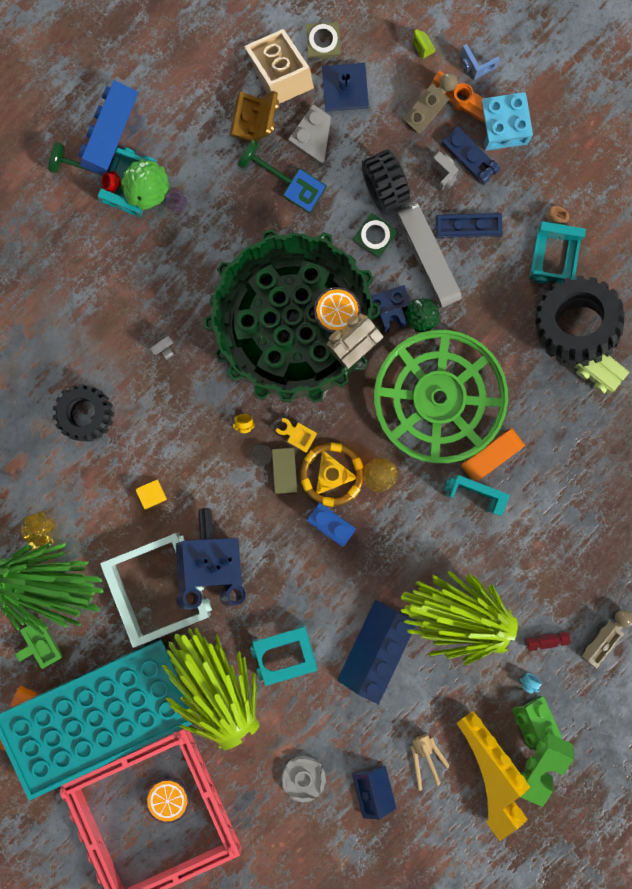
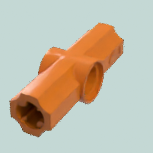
M441 71L436 74L432 81L437 87L440 86V78L444 75ZM458 82L454 90L445 93L450 98L449 102L455 110L465 111L477 120L485 123L482 100L484 98L473 92L470 85ZM463 94L467 99L460 100L457 95Z

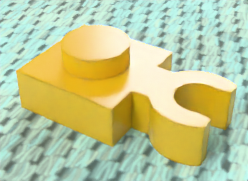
M282 418L281 421L287 424V429L281 431L277 428L276 432L280 435H289L290 437L287 442L307 453L317 433L299 422L294 428L288 419Z

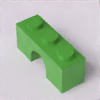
M547 733L543 741L540 740L538 742L536 753L533 757L530 756L528 758L524 772H520L531 787L521 798L542 807L545 805L553 792V776L546 772L553 771L562 775L565 774L574 760L572 743Z

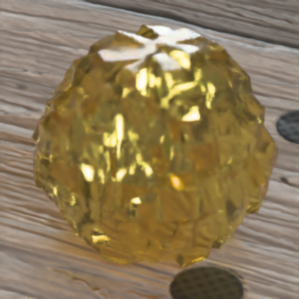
M377 457L376 459H371L365 465L363 473L366 488L379 493L394 487L398 479V469L385 458Z

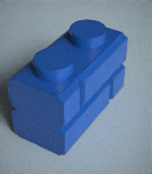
M322 503L317 505L307 519L310 524L317 527V529L342 547L345 546L356 530L355 527Z

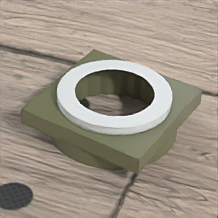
M339 22L306 24L308 58L326 59L332 56H341ZM321 29L329 30L333 35L331 45L326 48L317 46L314 42L316 31Z

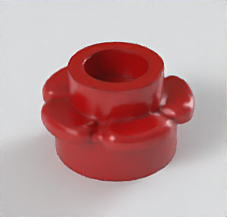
M115 171L105 172L102 175V188L111 193H115L120 188L121 179Z

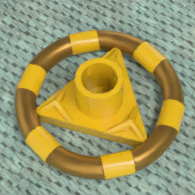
M323 443L310 450L304 458L300 469L301 484L306 494L313 501L322 503L324 506H341L350 502L360 492L364 482V466L358 454L350 447L342 443ZM330 450L346 454L352 460L356 476L325 451ZM322 453L317 491L315 492L308 478V470L317 455ZM356 479L355 484L342 497L330 498L319 495Z

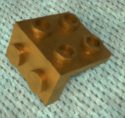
M242 91L237 93L229 136L250 143L252 139L258 142L271 134L275 125L273 121L274 113L279 105V100L277 99L278 92L272 91L261 99Z

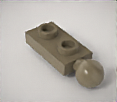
M453 73L442 75L440 86L437 87L432 83L403 118L419 134L422 133L449 101L450 98L445 93L456 88L458 83L457 77Z
M627 610L618 611L615 615V623L613 624L609 621L606 626L601 628L599 635L586 647L582 657L597 669L623 637L624 633L621 629L631 626L632 614Z

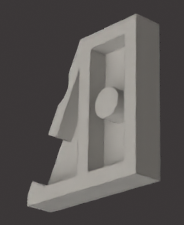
M313 104L288 139L291 145L322 166L325 163L331 116Z

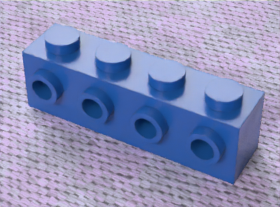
M113 80L111 87L106 85L102 95V99H105L103 107L98 105L94 118L98 119L96 125H90L86 135L89 138L87 146L82 144L78 157L82 158L79 166L101 176L107 172L139 93L138 91Z

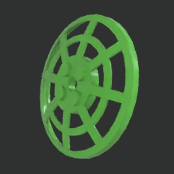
M431 330L409 337L387 356L376 378L374 406L382 430L399 450L424 462L452 463L475 455L494 439L506 416L508 387L499 362L482 343L460 332ZM441 338L439 351L425 353L413 359L406 350L407 347L419 341ZM450 339L468 344L477 350L482 357L474 364H471L463 357L448 352ZM397 355H399L406 366L399 374L394 389L381 387L386 370ZM438 358L437 371L425 374L418 366L421 362ZM447 359L459 363L466 370L458 377L450 372H446ZM487 363L490 364L497 378L500 398L486 397L484 382L478 371ZM411 371L419 380L414 391L401 390L405 377ZM471 377L474 378L477 384L479 397L467 396L463 383ZM440 391L445 394L446 399L444 403L438 404L434 401L433 396L435 392ZM380 396L393 398L395 412L401 424L392 432L383 417ZM400 399L413 400L416 412L408 419L403 414ZM465 405L478 406L474 418L468 425L460 414L463 412ZM485 406L499 407L494 425L488 434L481 439L473 429L481 420ZM421 418L432 423V436L419 432L413 425ZM453 421L461 430L452 436L441 437V424ZM408 431L416 438L431 443V456L411 450L402 444L398 438ZM466 436L475 445L470 450L458 455L440 457V444L455 442Z

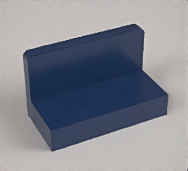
M379 766L372 771H357L352 774L364 819L380 820L396 809L386 766Z

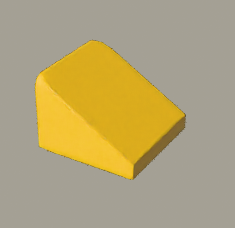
M158 480L136 489L144 509L151 508L167 500Z

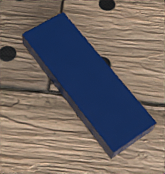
M502 213L442 214L435 216L436 238L501 237L503 235Z

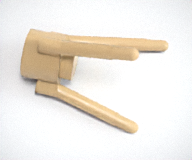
M424 734L412 739L413 745L410 748L413 753L418 790H422L418 754L421 758H426L436 785H440V780L430 757V754L433 753L432 749L446 768H449V764L436 746L433 737L429 738L428 734Z

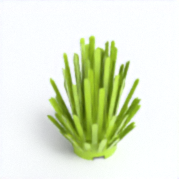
M451 571L447 572L475 598L435 575H432L433 579H435L433 582L435 585L443 588L442 592L417 581L415 584L420 587L418 588L419 591L413 590V594L409 592L402 594L401 600L411 604L410 606L406 605L405 609L400 611L408 614L410 618L423 621H404L407 624L421 626V630L409 629L407 630L408 633L422 635L421 638L440 640L433 641L434 645L472 644L432 651L428 653L429 656L445 654L446 658L451 659L467 655L462 659V661H465L463 666H466L493 652L498 654L506 652L508 650L506 647L510 640L515 641L518 630L517 618L513 617L511 610L505 608L493 584L491 586L488 585L490 595L477 577H472L469 573L465 577L474 589H471Z
M189 628L188 633L193 640H188L186 635L180 637L179 634H176L174 638L181 650H177L173 642H169V647L172 651L167 650L171 658L170 661L175 666L176 672L189 691L167 665H162L164 671L170 677L169 679L185 696L180 699L189 709L186 710L171 698H165V700L172 704L169 707L180 714L183 719L200 729L185 725L179 727L216 742L220 749L229 750L243 743L241 738L248 732L253 735L260 726L255 717L257 697L256 674L254 672L251 678L250 704L245 657L241 660V653L238 651L237 660L240 674L238 677V687L233 665L229 667L218 635L216 634L215 636L217 642L215 652L213 645L208 643L206 637L201 636L197 628L194 629L196 635Z

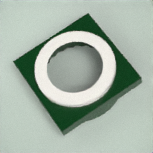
M371 212L352 240L362 246L367 252L380 258L398 231ZM371 225H380L385 230V239L379 244H372L366 238V230Z

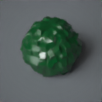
M422 297L414 299L408 304V309L405 313L406 323L415 332H426L437 326L440 322L438 306L430 299Z

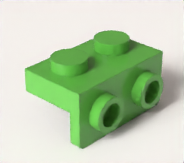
M537 696L524 706H517L512 709L515 721L519 725L524 741L530 750H536L538 742L540 740L543 741L547 733L562 738L544 696Z

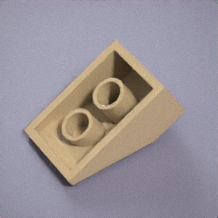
M284 29L244 46L266 94L272 91L278 92L277 99L279 104L314 88L310 67Z

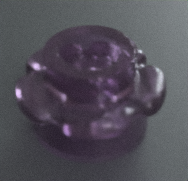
M180 190L168 192L165 197L166 207L173 209L175 212L182 210V207L187 203L183 192Z

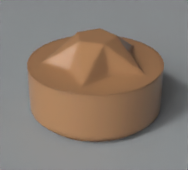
M553 206L548 211L546 218L549 223L566 225L570 216L564 208Z

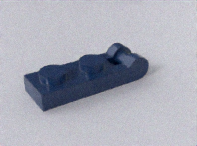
M458 126L441 143L482 185H485L490 180L489 177L492 174L495 175L500 171V166L494 160H491ZM482 164L486 167L484 171L479 169Z

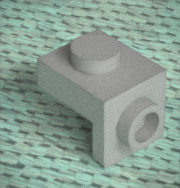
M439 152L433 158L431 165L445 177L438 187L442 191L445 187L449 189L457 181L456 175L459 169L448 155H443Z

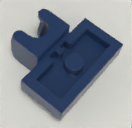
M405 285L371 295L372 303L379 305L380 316L377 318H380L385 333H389L391 321L398 322L400 328L406 326L403 310L408 309L410 299Z

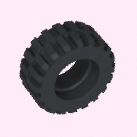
M577 276L575 280H571L570 277L563 279L562 284L556 282L551 286V292L549 290L545 291L542 295L543 301L540 300L537 305L535 322L539 343L542 348H546V353L550 357L555 355L556 361L563 363L564 360L568 361L569 366H576V363H582V366H589V361L594 360L595 363L602 361L603 355L608 357L613 353V347L618 346L620 337L623 335L625 318L622 300L618 299V293L615 289L609 290V284L604 281L598 283L597 278L590 277L587 280L584 279V276ZM586 307L595 311L601 317L602 322L599 328L591 334L572 336L559 328L558 319L569 309Z

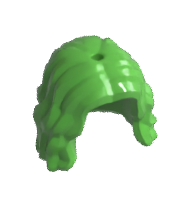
M143 159L133 162L128 166L121 180V188L127 203L131 206H137L141 210H147L155 205H159L166 197L170 186L165 168L158 166L156 162H146Z

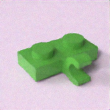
M28 625L20 630L28 647L15 654L19 662L33 654L41 669H44L63 657L48 629L39 628L44 632L45 637H43Z

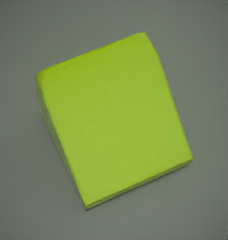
M420 30L414 31L412 43L420 57L424 59L435 53L436 49L428 35Z

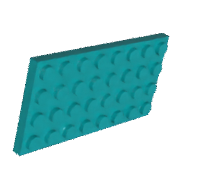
M162 638L0 712V739L29 801L183 729L179 727L181 725L189 726L192 724L170 708L169 705L172 704L165 700V698H171L186 710L189 709L180 699L185 696L172 683L162 665H167L180 681L175 667L170 661L171 658L167 653Z

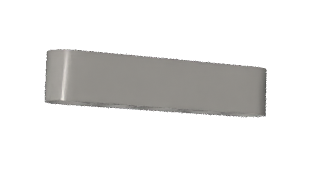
M415 202L396 211L398 222L439 307L444 308L461 300L462 295L418 203Z

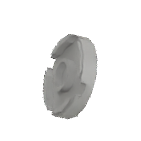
M306 755L296 756L289 760L283 769L281 776L282 788L294 801L302 803L311 802L324 790L326 783L325 770L321 763L313 757Z

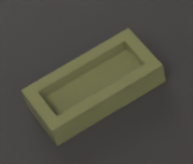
M294 448L272 449L275 494L297 492Z

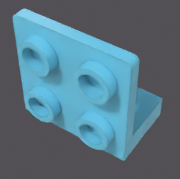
M526 93L484 98L482 100V108L487 132L484 140L485 151L528 145L533 136Z

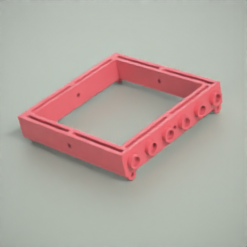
M185 729L176 731L60 786L61 798L69 806V816L73 823L76 822L79 829V839L81 843H85L88 850V860L92 865L94 864L98 883L101 886L103 885L104 889H124V886L81 788L178 744L223 845L127 889H168L240 856L242 847L190 731Z

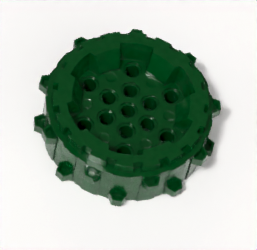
M273 229L263 231L262 241L246 247L232 262H221L218 266L217 271L221 279L215 288L214 295H211L209 305L213 310L211 315L204 318V327L216 335V342L219 348L214 354L218 362L230 363L228 376L235 382L243 379L246 383L248 382L254 386V396L264 401L272 394L280 396L281 401L285 403H292L293 399L308 397L313 404L322 402L324 391L336 386L344 387L349 383L348 375L354 370L364 371L368 361L363 355L349 369L343 366L326 346L330 341L329 337L336 330L328 329L322 325L319 319H312L309 315L313 310L317 309L318 301L322 295L328 291L339 289L347 291L357 301L358 315L361 313L371 321L380 316L379 305L372 303V297L368 290L374 278L370 270H359L356 266V260L351 255L332 245V235L323 232L318 237L300 233L278 236ZM309 272H314L318 275L312 281L307 280L305 276ZM265 277L272 279V283L268 286L261 284V280ZM301 292L308 294V298L305 301L297 300L296 296ZM278 295L286 297V300L281 304L274 302V298ZM290 313H297L299 315V319L295 322L288 321L287 317ZM274 315L277 320L274 324L269 325L265 323L266 317ZM244 319H254L253 325L244 327L242 325ZM305 330L313 333L309 340H303L300 335ZM282 333L290 335V339L285 343L278 341V337ZM322 348L326 351V355L323 358H316L314 351ZM277 353L281 356V359L278 363L269 362L270 355Z

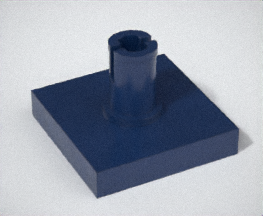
M365 63L322 66L325 112L369 108Z

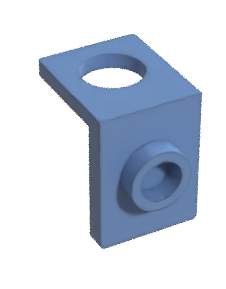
M468 45L462 46L460 53L462 65L466 72H470L473 80L497 68L500 61L499 56L479 66Z

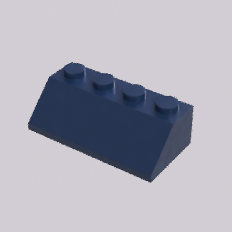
M375 600L337 681L359 696L379 705L412 635L407 630H414L416 625L407 624L404 621H416V619L410 618L409 615Z

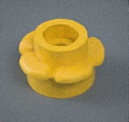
M239 414L235 417L233 428L240 433H248L255 427L251 415Z

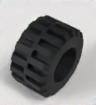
M384 150L362 161V173L366 186L376 206L383 213L410 201V190L406 176L396 156L390 150Z
M78 384L77 387L74 385L70 386L68 391L63 390L61 392L63 394L62 397H57L55 400L58 402L57 406L53 405V410L56 411V415H53V420L57 421L55 425L57 429H61V433L64 436L77 441L90 442L94 441L93 439L101 438L103 433L106 434L109 431L107 428L109 425L112 426L113 421H111V417H114V412L111 410L113 405L109 402L107 395L94 387ZM82 401H90L95 409L94 418L90 424L84 427L78 426L73 418L74 408Z

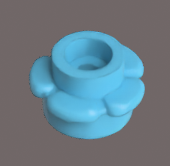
M526 673L523 678H520L521 687L529 693L540 691L539 687L542 682L533 674Z

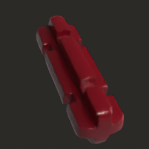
M561 632L557 636L555 633L538 636V639H535V637L527 638L526 647L531 652L537 651V648L542 650L558 647V644L566 646L571 641L568 632Z

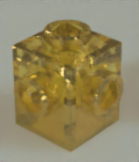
M44 511L23 518L21 534L30 546L33 545V550L47 543H55V522L52 518H48Z

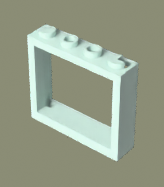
M179 532L100 563L133 648L199 622L211 615L210 601L208 598H204L202 593L204 587H198L196 589L202 593L203 597L202 603L198 607V614L143 635L116 568L118 563L171 542L176 551V543L185 541L183 535L180 536Z

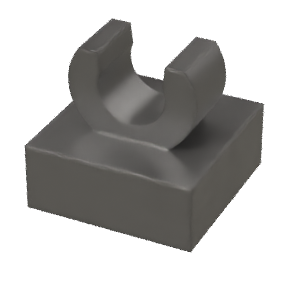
M168 333L149 345L154 355L161 352L166 360L174 356L169 348L173 341Z

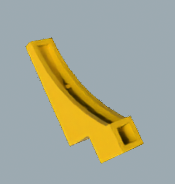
M473 711L457 722V725L469 742L484 779L488 801V820L486 823L498 840L501 841L528 820L515 803V800L531 787L499 746L496 739L484 726L482 720Z

